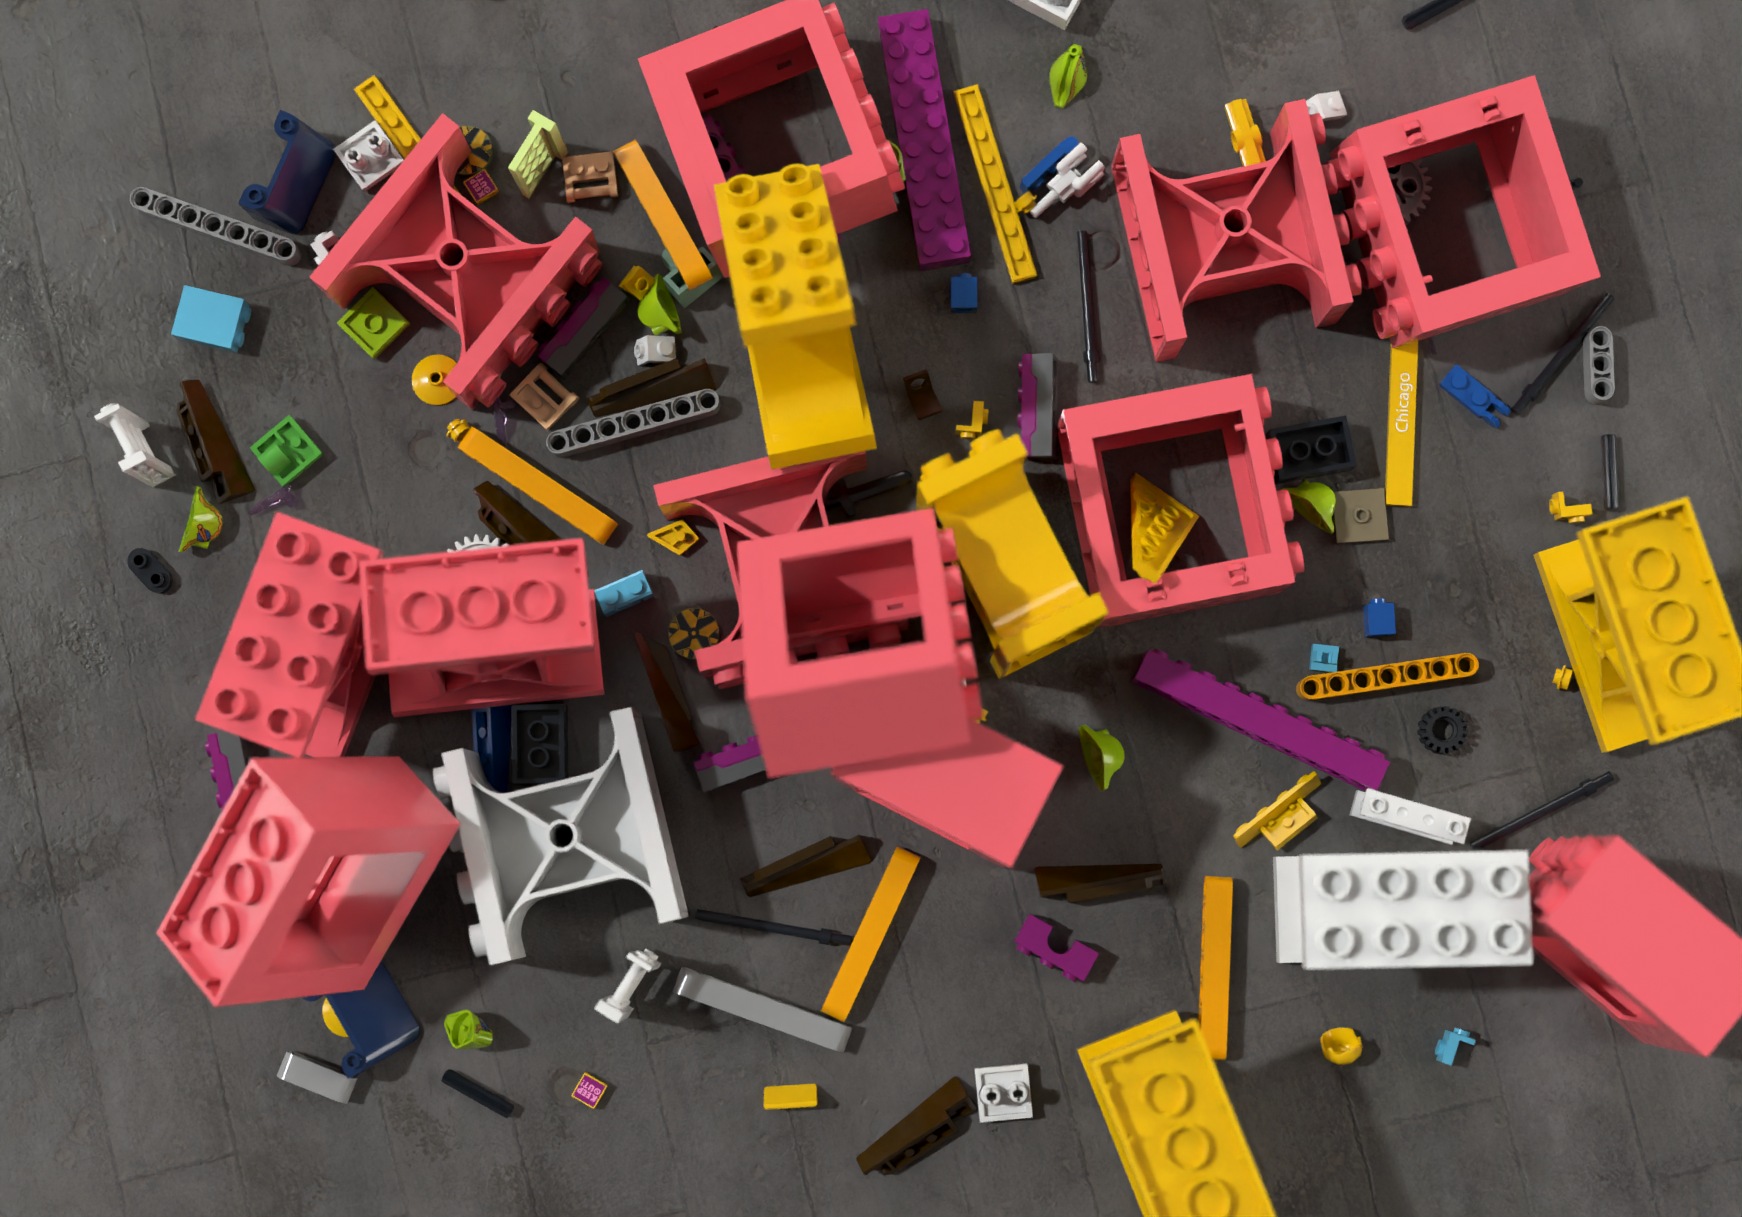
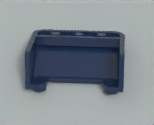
M382 960L364 990L302 997L306 1001H316L325 996L354 1045L355 1049L347 1053L342 1060V1069L348 1079L358 1076L414 1042L420 1034V1026Z

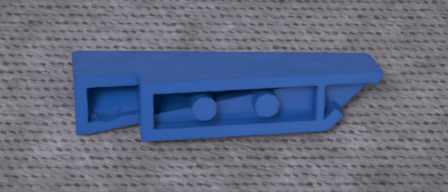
M511 705L472 709L474 752L479 753L484 775L490 785L501 793H507L512 724Z

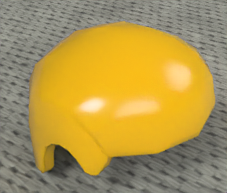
M1339 1027L1330 1029L1323 1033L1320 1038L1322 1052L1325 1058L1337 1065L1350 1064L1361 1056L1363 1048L1361 1037L1357 1038L1354 1030L1351 1028Z

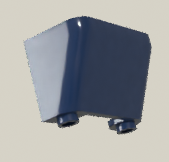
M280 110L274 123V130L278 137L288 141L268 188L259 184L249 185L243 191L238 204L254 220L289 234H297L306 225L335 160L336 153L333 150L335 147L330 140L292 114Z

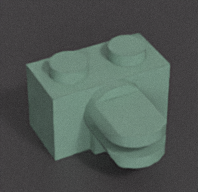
M703 246L698 251L713 279L692 290L688 289L666 248L662 253L663 263L670 271L663 280L668 291L684 308L724 277L713 256Z

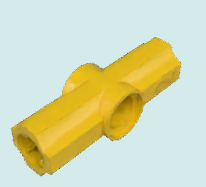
M1237 99L1226 104L1224 108L1232 130V145L1235 152L1239 153L1242 165L1248 166L1266 162L1261 147V133L1257 124L1254 125L1247 100Z

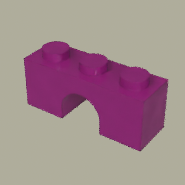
M1028 914L1014 939V942L1018 944L1016 949L1028 956L1032 952L1041 957L1039 962L1052 970L1055 965L1064 970L1062 975L1075 983L1078 978L1084 981L1099 953L1076 940L1073 941L1066 952H1053L1049 948L1047 941L1053 927Z

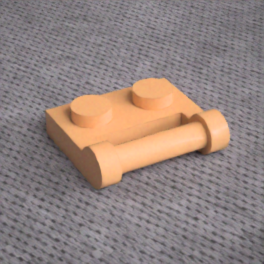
M613 151L562 157L567 203L575 202V199L606 195L618 197ZM601 180H608L609 185L574 189V184Z
M540 363L509 395L548 431L569 408L576 404L579 397L574 392L570 393L547 371L548 368L543 363ZM539 378L563 399L560 405H557L535 384Z

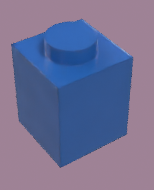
M968 273L956 274V277H951V313H976L977 277H971V274Z
M1371 599L1370 604L1363 606L1365 637H1386L1396 634L1394 603H1386V599Z

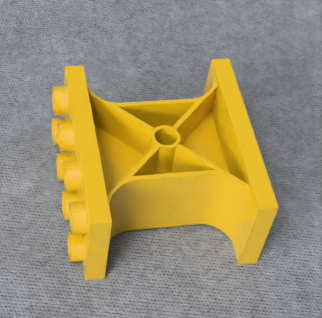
M792 164L784 167L780 172L755 177L737 175L725 183L715 184L714 190L744 347H748L771 470L877 449L850 326L855 325L853 307L820 164L810 166Z
M997 429L970 443L972 450L968 453L969 458L955 464L951 455L946 454L921 467L923 475L920 476L922 481L917 486L916 511L933 508L937 529H953L958 561H952L953 566L958 565V568H960L963 586L993 645L994 653L990 662L998 678L1001 679L1091 634L1109 612L1099 593L1090 597L1085 593L1059 546L1025 477L1023 466L1028 453L1018 434L1005 440L1000 430Z
M1688 497L1577 532L1578 540L1543 550L1533 555L1602 753L1646 739L1649 740L1650 744L1659 743L1742 716V648Z
M1171 1010L1076 1049L1143 1217H1276L1196 1019L1193 1018L1181 1023L1177 1011Z

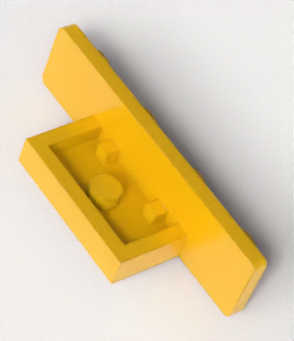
M1313 771L1311 774L1302 776L1298 780L1297 785L1289 791L1282 792L1272 805L1262 808L1253 820L1239 826L1233 835L1236 844L1242 848L1259 833H1262L1278 851L1318 819L1317 814L1307 805L1303 798L1321 785L1319 775Z

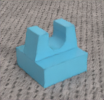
M1312 644L1309 670L1329 673L1337 672L1339 647Z

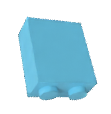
M184 285L171 335L178 340L237 353L238 347H242L245 334L243 329L245 323H248L250 320V304L241 298Z

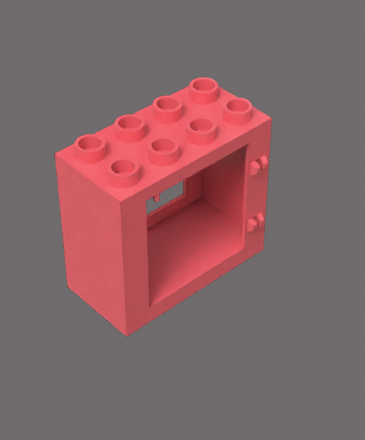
M785 0L638 58L705 241L724 278L731 275L714 185L725 183L726 179L701 113L817 67L820 68L853 153L820 167L835 234H840L898 211L893 193L905 189L899 172L900 168L889 140L886 141L878 111L871 94L868 95L861 68L853 48L850 49L845 35L846 31L835 2L821 7L819 0Z
M1535 75L1357 129L1329 153L1331 160L1325 162V164L1331 163L1333 165L1338 190L1342 191L1347 209L1342 210L1341 213L1345 215L1350 241L1358 240L1363 259L1357 260L1356 263L1361 285L1365 290L1374 289L1380 307L1374 309L1372 313L1374 327L1381 339L1390 338L1393 348L1565 295L1601 277ZM1475 142L1516 269L1428 296L1425 283L1431 282L1432 276L1422 277L1387 169Z
M1252 374L1064 409L1057 425V434L1090 596L1099 593L1109 612L1096 627L1097 629L1280 594L1295 583L1294 578H1296L1297 573L1304 572V560L1298 541L1287 543L1284 531L1285 522L1293 520L1291 498L1287 489L1276 491L1273 479L1275 470L1282 469V455L1277 438L1265 440L1263 431L1264 419L1271 418L1272 415L1269 393L1265 386L1254 388ZM1222 429L1248 557L1163 573L1156 584L1143 578L1127 580L1101 452Z
M933 508L737 542L747 701L769 777L972 743L968 720L983 718L978 683L963 686V680L977 677L972 644L957 645V640L971 638L966 605H951V602L965 600V593L958 565L949 567L944 565L946 562L958 561L953 529H937ZM923 616L926 642L789 666L787 639L802 636L815 637L825 632L889 621L896 623L906 618Z
M971 719L968 721L972 743L832 767L833 769L830 774L835 782L1001 868L1012 867L1063 766Z
M399 756L252 758L157 934L215 1007L364 990L458 830L460 823Z
M1576 835L1567 839L1561 836L1555 842L1550 837L1543 840L1528 859L1536 867L1529 876L1532 951L1641 1043L1707 1057L1742 1015V939L1619 836L1594 837L1589 835L1579 838Z

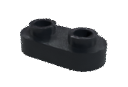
M137 548L131 551L127 558L129 569L150 591L159 594L167 592L172 586L173 577L166 567L149 550ZM142 556L144 562L141 565H137V558ZM160 575L161 581L155 584L153 581L154 577Z

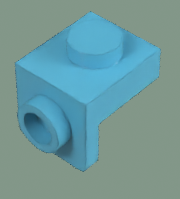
M1454 1028L1453 1032L1445 1030L1443 1040L1439 1039L1435 1048L1436 1060L1452 1066L1459 1041L1475 1045L1476 1040L1469 1038L1470 1032Z

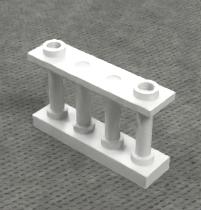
M119 404L106 405L100 410L101 413L94 416L96 421L112 429L126 455L124 456L125 459L118 463L124 473L151 487H155L175 476L172 467L155 458L142 433V430L150 427L146 420Z
M1368 788L1366 792L1356 790L1349 815L1449 845H1453V841L1464 844L1471 819Z
M646 948L643 952L641 950L630 952L626 958L634 963L615 994L600 999L595 1010L616 1023L627 1019L634 1009L629 1006L631 1003L629 999L645 973L660 967L662 963L657 961L659 956Z

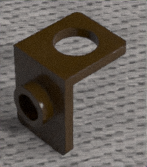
M926 369L903 378L908 398L918 420H923L942 412ZM924 379L920 386H911L914 380Z

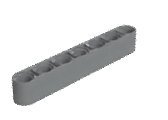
M139 187L130 194L131 205L147 217L286 266H294L301 259V250L289 238L148 188ZM144 197H149L148 204L140 206V201ZM169 205H173L172 212L164 215V209ZM191 214H197V218L193 223H187V219ZM215 222H221L220 228L212 232L211 226ZM244 230L243 238L235 240V234L238 231ZM262 239H268L269 242L265 248H258L259 242ZM287 247H292L291 255L282 257L283 250Z
M703 389L556 430L548 435L546 445L554 456L559 458L567 457L713 416L720 410V399L714 390ZM712 397L715 399V404L711 408H704L701 404L703 399ZM681 404H688L690 411L686 415H680L677 413V408ZM656 411H663L666 416L663 421L655 422L652 420L653 414ZM632 418H639L641 421L636 429L627 427L628 421ZM607 425H614L616 427L615 433L611 436L603 435V428ZM585 431L591 433L588 442H578L580 433ZM559 438L565 439L566 444L563 449H553L555 440Z
M681 967L673 989L674 993L842 1053L845 1051L852 1031V1027L686 967Z

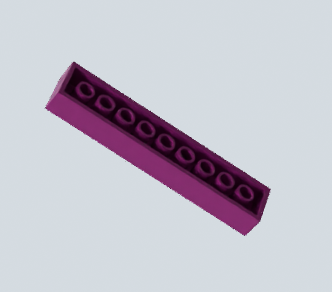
M928 9L878 17V31L898 148L903 158L906 178L904 183L919 270L925 271L970 263L971 254Z
M1154 648L1153 651L1147 650L1143 654L1131 683L1365 792L1367 788L1375 791L1378 790L1390 763L1384 759L1385 755L1374 749H1370V751L1359 748L1361 745L1359 742L1350 738L1340 739L1335 737L1337 734L1335 731L1324 726L1316 728L1311 725L1313 721L1303 716L1292 717L1287 714L1289 710L1277 704L1273 706L1263 703L1264 698L1256 694L1250 693L1245 695L1240 693V687L1229 682L1221 684L1215 681L1216 676L1206 671L1197 673L1191 670L1192 665L1179 659L1177 662L1167 659L1168 654Z

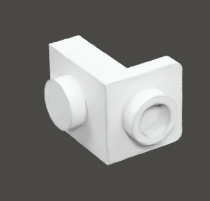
M1339 91L1316 94L1306 101L1309 115L1320 113L1323 121L1341 119L1347 115Z
M333 231L319 234L314 239L315 242L310 244L318 255L314 258L318 266L328 255L329 251L327 249L339 241Z
M646 335L636 340L634 355L637 358V365L665 363L675 359V337Z

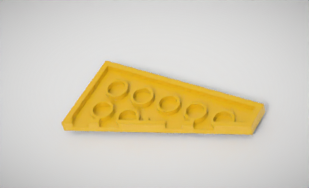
M1135 472L1130 479L1133 569L1143 579L1156 584L1199 518V515Z

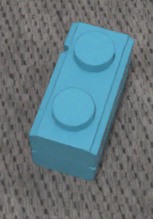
M643 570L594 590L602 611L607 617L639 604L641 600L645 601L655 597Z

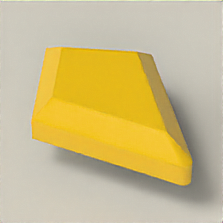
M683 519L647 534L650 539L679 556L699 540L698 536Z

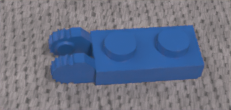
M1068 136L1066 140H1063L1021 180L1020 189L1024 193L1031 190L1037 191L1045 182L1043 178L1049 172L1051 174L1057 172V164L1079 144V140L1075 136Z
M1457 364L1439 384L1443 390L1478 418L1481 417L1494 428H1498L1501 423L1497 417L1486 411L1489 405L1505 416H1508L1511 412L1507 405L1501 400L1496 399L1493 393Z

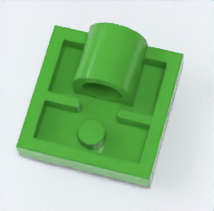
M291 415L285 417L250 447L261 464L284 488L324 455Z

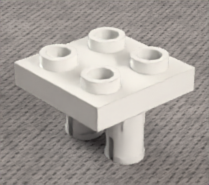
M375 120L333 149L364 192L397 170L404 161Z
M1027 1063L974 1068L980 1122L1033 1117Z

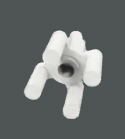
M1080 142L1057 164L1056 176L1047 184L1050 192L1030 210V213L1035 218L1043 213L1056 199L1064 203L1073 194L1076 197H1081L1104 176L1102 171L1105 169V166L1099 160L1083 175L1075 169L1087 157L1085 155L1087 148L1083 143Z

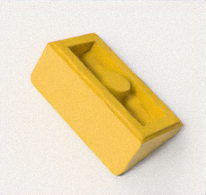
M816 1084L768 1086L764 1088L765 1110L816 1107L818 1104Z

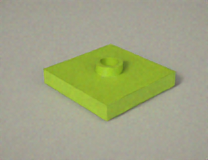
M374 287L337 322L374 360L410 325Z

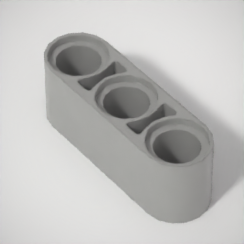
M1603 326L1594 328L1583 338L1584 394L1587 401L1595 405L1601 404L1612 397L1615 390L1613 336L1611 331ZM1593 335L1601 337L1602 346L1594 343ZM1594 360H1598L1603 364V371H1598L1594 367ZM1595 385L1603 388V397L1596 394Z
M289 1050L286 1051L277 1073V1077L345 1104L348 1103L357 1081V1077L348 1079L342 1070Z

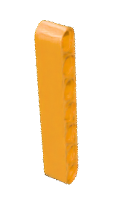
M636 139L614 150L613 153L688 289L692 290L713 279Z
M474 427L469 429L457 447L466 455L602 545H605L618 525L613 519Z
M1461 653L1312 675L1298 682L1296 692L1302 700L1312 701L1461 679L1475 674L1479 668V662L1473 654ZM1461 659L1469 662L1470 668L1468 672H1463L1459 668V661ZM1435 663H1440L1443 666L1444 673L1442 676L1434 673L1433 665ZM1410 666L1415 667L1418 671V678L1416 680L1410 679L1407 675V670ZM1384 670L1389 671L1393 676L1390 684L1384 683L1381 678ZM1358 674L1364 675L1367 679V684L1364 688L1359 687L1355 682ZM1332 678H1337L1341 682V689L1338 692L1330 688L1329 683ZM1305 682H1312L1315 685L1316 691L1314 695L1305 693Z
M899 846L896 847L821 1012L845 1022L919 863L920 856Z
M1205 876L1203 887L1198 1025L1211 1058L1214 1060H1225L1227 1054L1233 880L1232 877Z

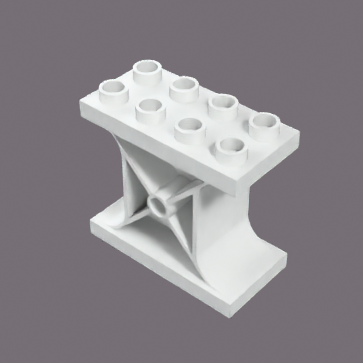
M632 707L610 712L615 732V742L609 759L601 768L588 774L515 792L501 793L490 785L484 775L479 753L464 748L442 753L444 766L434 768L433 776L439 798L441 800L448 798L449 801H453L456 819L460 823L449 846L452 852L461 851L465 854L468 871L457 873V882L463 903H473L477 907L480 923L469 926L470 940L476 957L488 955L490 965L526 957L521 937V928L524 917L533 904L546 897L624 878L639 883L649 892L655 903L659 923L689 917L641 713ZM570 826L573 831V840L566 847L562 842L561 835L563 830Z
M1528 851L1273 857L1276 959L1278 963H1303V968L1533 964Z

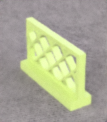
M532 110L527 118L532 129L508 167L522 195L527 198L531 197L555 156L562 160V157H565L568 153L556 123Z

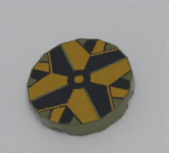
M472 125L460 126L472 151L456 172L457 175L463 177H470L483 169L486 170L493 158V146L488 135L480 128Z
M688 608L680 611L673 617L668 629L671 647L680 656L687 659H696L695 650L717 645L720 637V629L716 619L709 612L701 608Z

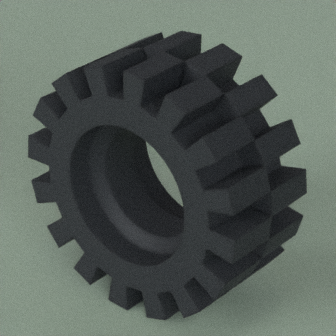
M1449 706L1428 710L1427 713L1423 714L1422 720L1418 722L1419 730H1417V735L1420 734V742L1424 743V747L1427 750H1432L1433 753L1446 754L1461 748V745L1467 740L1465 736L1468 735V730H1466L1468 724L1467 721L1464 722L1462 713L1459 714L1457 709H1451ZM1439 720L1449 722L1452 727V735L1447 740H1439L1433 733L1434 724Z

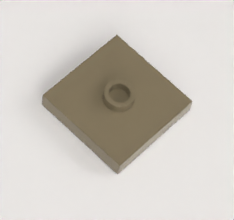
M1384 488L1333 492L1336 498L1335 511L1333 513L1335 544L1387 541L1389 539Z

